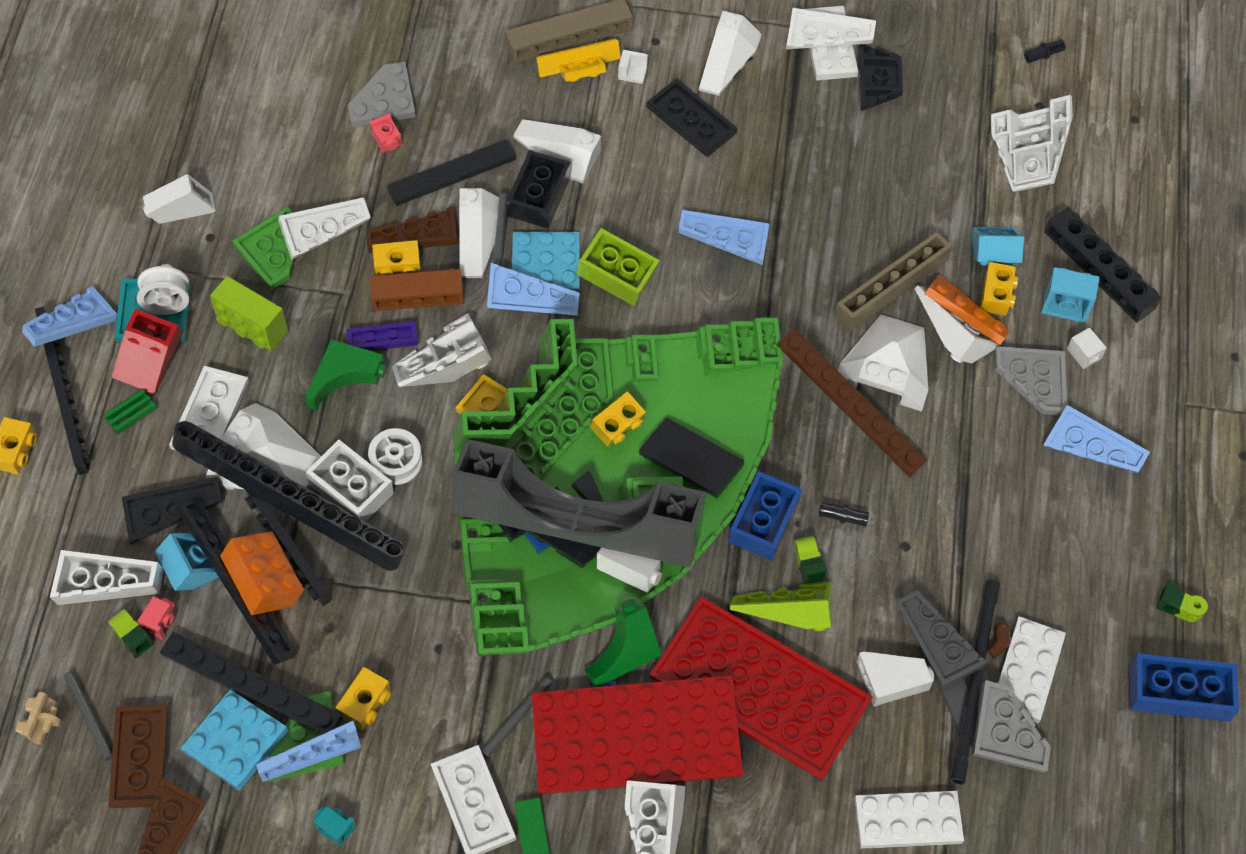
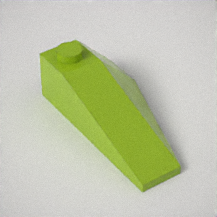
M832 582L799 584L800 589L791 591L787 590L786 587L777 588V591L768 595L763 591L736 595L732 597L730 610L804 629L823 631L831 628L833 620Z

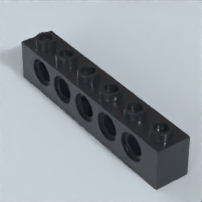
M1067 207L1048 221L1044 233L1085 273L1098 276V286L1136 323L1156 310L1162 298L1158 292L1151 288L1143 280L1142 276L1136 273L1123 258L1119 257L1111 249L1110 245L1104 242L1092 228L1088 227L1077 213Z

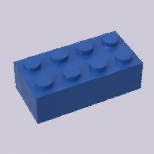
M1137 653L1129 664L1130 711L1231 721L1239 712L1237 664Z

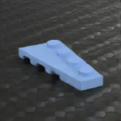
M682 210L678 233L763 265L769 223Z
M491 263L487 301L488 309L578 316L580 293Z

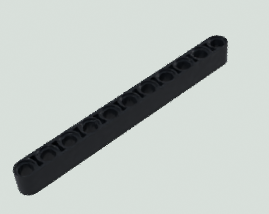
M181 421L176 424L172 440V446L176 451L381 568L393 571L399 567L405 550L404 545L399 540L188 421Z

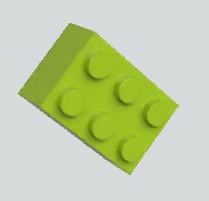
M600 228L579 260L576 275L635 307L654 277L660 260Z
M226 276L211 293L212 308L215 311L218 323L224 327H231L243 338L248 337L253 340L254 344L259 348H266L272 352L288 333L281 307L232 278Z

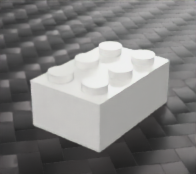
M340 440L335 442L306 471L308 483L312 488L330 502L365 522L394 494L392 481Z

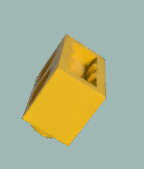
M989 262L985 273L980 304L983 310L988 313L1006 316L1009 308L1014 307L1016 295H1013L1012 291L1013 289L1016 290L1018 276H1015L1016 267Z
M627 391L592 419L589 427L607 447L613 443L618 445L626 438L625 433L630 429L635 431L644 423L642 419L646 411ZM622 411H630L633 417H625ZM605 425H613L616 431L609 432Z

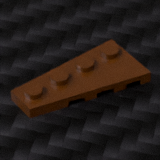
M454 206L446 208V211L437 214L436 211L427 213V217L415 220L414 217L406 219L400 225L392 223L366 231L368 253H373L372 245L415 240L418 241V248L458 245Z
M161 777L137 854H177L206 802Z

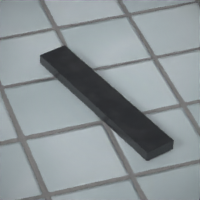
M506 139L387 185V190L395 205L398 206L516 160V155Z

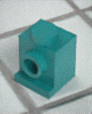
M322 806L314 816L315 820L313 823L316 830L339 847L344 844L357 827L353 818L349 817L346 820L347 816L337 808L332 810L328 806Z

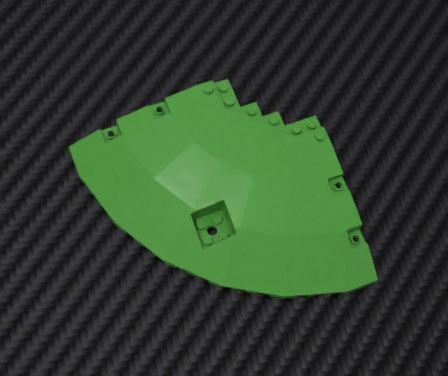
M778 318L731 321L728 325H705V327H700L695 332L666 335H632L625 339L608 340V338L575 339L574 319H550L538 341L540 364H530L519 388L507 389L497 411L461 412L452 431L453 469L466 440L470 439L514 449L522 463L537 478L553 488L558 487L563 493L578 498L581 497L571 485L588 471L591 472L604 502L623 501L637 497L651 489L658 481L703 491L683 480L682 476L674 475L639 454L640 448L667 417L744 460V466L718 498L706 493L702 530L691 564L692 567L735 517L740 504L744 500V495L755 476L761 458L764 456L771 441L772 420L777 404L775 401L780 385V370L783 366L782 350L777 346L781 340ZM712 336L718 337L719 342H715ZM639 346H643L646 352H641ZM628 391L646 411L642 419L644 423L635 431L632 429L625 433L626 438L618 445L613 443L607 447L589 426L592 419ZM622 411L625 417H633L630 411ZM605 425L609 432L616 431L613 425ZM457 515L458 524H460L466 591L470 592V616L477 656L530 653L611 626L616 622L614 607L621 605L625 600L635 597L644 604L681 579L691 568L661 561V580L646 593L598 570L597 557L581 568L558 554L552 547L538 554L525 534L510 542L499 524ZM474 530L477 536L471 537L468 531ZM479 594L486 596L485 602H481L478 599Z

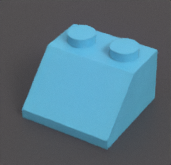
M971 227L973 256L977 262H980V265L988 266L989 262H999L1004 265L1015 266V263H1022L1024 236L1015 227Z
M170 533L155 550L175 591L194 590L219 578L191 533Z

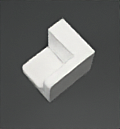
M623 50L619 63L618 79L642 84L647 71L648 55Z
M1088 328L1071 338L1067 350L1079 365L1085 369L1102 359L1106 346L1092 329Z

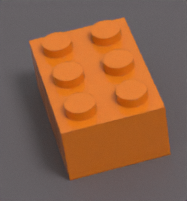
M272 531L231 538L220 555L251 616L293 607L304 591Z

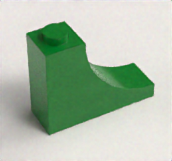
M330 340L305 396L308 409L317 411L319 405L329 394L346 385L356 383L377 385L380 377H384L387 369L383 354Z
M637 597L625 600L621 605L614 607L616 612V628L613 639L604 654L596 662L584 669L586 677L594 687L608 683L662 656L647 608Z

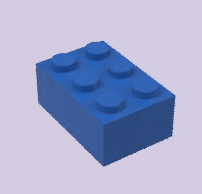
M758 471L730 529L728 542L773 561L800 502L802 489Z

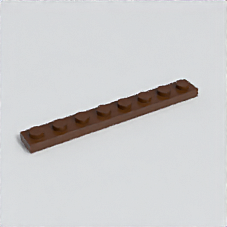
M795 328L778 342L777 346L909 478L927 461Z

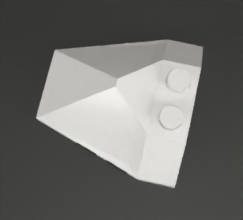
M1071 95L1051 99L1049 108L1018 115L1012 110H1006L991 114V134L998 146V153L1005 165L1004 170L1013 192L1054 184L1073 117Z
M469 313L446 325L443 328L445 332L435 340L433 337L426 340L428 345L418 352L414 349L392 365L399 387L454 382L476 368H483L488 364V361L492 360L485 342Z
M880 315L841 361L838 371L855 388L859 382L901 395L900 405L922 412L928 393L924 327Z
M257 403L241 409L221 437V440L307 489L310 485L306 471L321 457L276 412ZM208 469L206 479L218 477L220 486L225 489H243Z

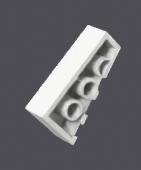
M61 550L50 598L57 605L159 594L164 569L158 562Z

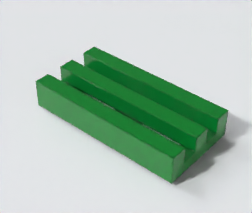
M142 389L105 413L104 418L114 431L120 434L155 411L157 406ZM148 404L146 407H144L143 409H141V410L138 411L137 413L135 412V411H137L138 409H140L141 407H143L144 405ZM129 417L128 419L124 420V421L121 422L120 424L116 425L118 422H120V421L123 420L124 418Z

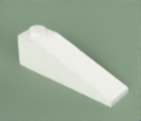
M722 11L699 91L719 96L733 80L734 75L739 70H742L746 61L756 53L762 34L743 15Z
M522 119L513 135L514 139L529 150L571 162L570 179L582 184L601 152V136L581 128Z
M482 188L460 189L459 225L462 278H483L495 245L499 197Z
M916 286L915 290L944 346L951 352L950 356L959 363H962V361L973 363L999 346L998 343L925 295L928 288Z
M627 781L625 811L626 816L629 817L631 840L634 841L636 854L676 853L684 810L686 786Z

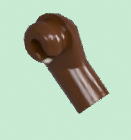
M998 623L993 629L996 641L988 647L987 652L994 659L1011 644V630L1005 623Z

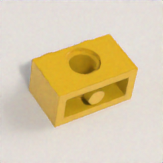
M417 240L372 245L376 276L379 274L392 275L402 272H421Z
M6 417L3 418L0 425V471L19 475L22 467L26 466L30 448L35 445L37 440V434L31 423Z
M363 667L335 707L336 712L342 714L343 720L348 723L353 721L355 727L364 731L367 725L370 726L377 717L376 711L380 705H385L391 696L389 681ZM365 696L372 698L371 701L366 704H362L359 702L360 699Z

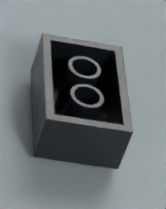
M529 150L506 201L507 217L549 229L571 178V162Z

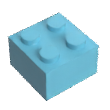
M1054 267L1044 292L1041 313L1086 323L1096 300L1099 277L1089 273H1080L1066 268Z

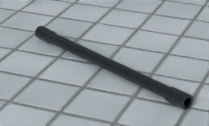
M987 580L985 583L982 599L983 606L975 651L985 660L995 605L997 604L1000 583L996 580ZM984 668L970 674L957 750L950 775V782L956 785H964L969 764L968 756Z

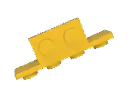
M611 39L537 56L538 74L540 77L561 73L565 82L578 81L580 78L588 76H599L601 73L606 72V62L621 58L619 41Z

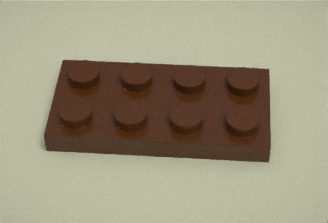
M167 705L116 707L108 803L110 808L152 806L161 777H165L169 712Z

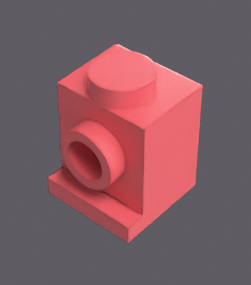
M390 114L370 121L371 134L382 153L394 150L402 145L401 134L392 121Z
M153 596L138 619V624L146 633L164 640L166 636L163 631L165 628H169L174 620L175 613L173 608L175 604L166 598L160 600Z

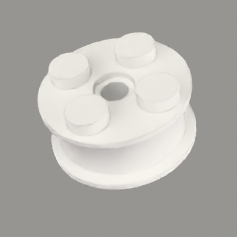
M163 264L146 269L139 275L137 284L140 290L137 293V302L144 310L159 315H170L178 313L187 307L189 303V295L187 293L189 279L185 273L173 268L169 264Z
M398 428L387 429L376 435L369 445L368 456L370 464L392 481V485L405 484L414 479L420 472L422 467L420 443L409 431Z

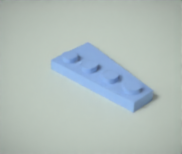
M91 286L86 290V293L75 295L67 304L63 305L61 303L56 306L53 312L49 314L44 313L24 324L22 333L35 347L116 321L117 313L98 291Z
M1068 405L1063 410L1043 446L1135 473L1140 471L1150 454L1148 450Z
M351 721L283 753L267 757L262 762L256 764L262 782L362 747L354 722Z

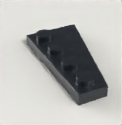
M218 477L123 496L122 502L130 544L132 545L183 521L176 510L179 503L200 498L206 509L222 503L223 499Z

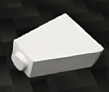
M188 174L143 196L145 205L143 209L146 216L159 224L210 214L216 211L213 193Z
M602 547L597 553L598 570L646 593L661 580V561Z
M861 652L856 661L868 694L873 696L871 700L873 706L929 691L934 681L933 671L930 666L927 667L924 659Z

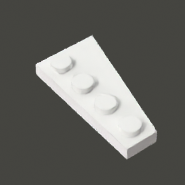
M793 8L786 49L873 43L876 20Z
M364 198L281 215L278 217V221L291 260L368 222L371 217Z

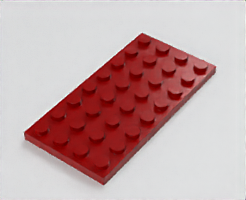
M702 596L649 675V678L656 682L733 675L738 731L821 781L824 780L873 697Z
M733 675L532 693L539 795L625 788L627 781L670 784L743 777Z

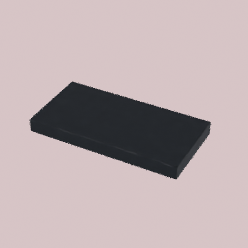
M677 79L646 102V107L706 157L710 156L737 134V128Z
M667 417L639 450V454L678 477L682 476L683 480L715 498L721 495L744 466L743 459Z

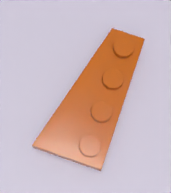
M940 274L925 292V295L999 345L1002 344L1010 332L1002 322L994 319Z

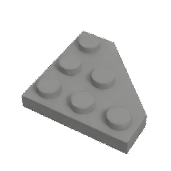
M405 61L384 64L348 104L352 127L368 125L370 121L386 114L391 115L392 121L416 117Z
M996 347L995 371L1040 413L1061 416L1067 406L1065 351Z
M987 680L982 682L971 755L1041 773L1047 772L1051 746L1045 738L1041 737L1035 728L1036 724L1025 708L1022 709L1014 697L1015 693L1011 687Z

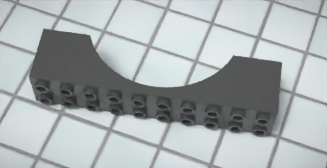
M470 439L466 440L452 472V514L691 567L702 530L706 492L658 481L647 492L623 501L601 502L581 499L563 493L537 478L522 463L514 449Z

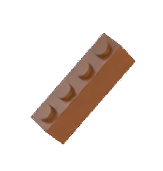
M449 268L442 271L425 270L417 273L402 272L400 274L370 276L373 311L464 304L461 269Z

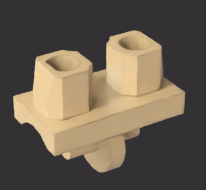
M39 692L37 697H29L25 704V710L30 715L28 720L18 722L15 729L16 732L33 743L42 745L46 733H49L51 726L58 727L61 723V719L55 716L58 710V702L49 698L44 692Z

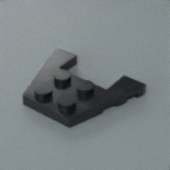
M590 471L586 472L571 485L582 499L604 502ZM527 531L535 536L537 541L551 546L558 554L581 568L596 558L598 551L601 549V547Z

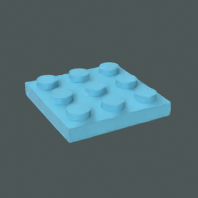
M513 232L512 270L580 293V276L576 275L580 260V232Z
M230 689L180 749L183 753L240 791L256 772V764L262 762L263 759L270 755L289 730L285 725Z

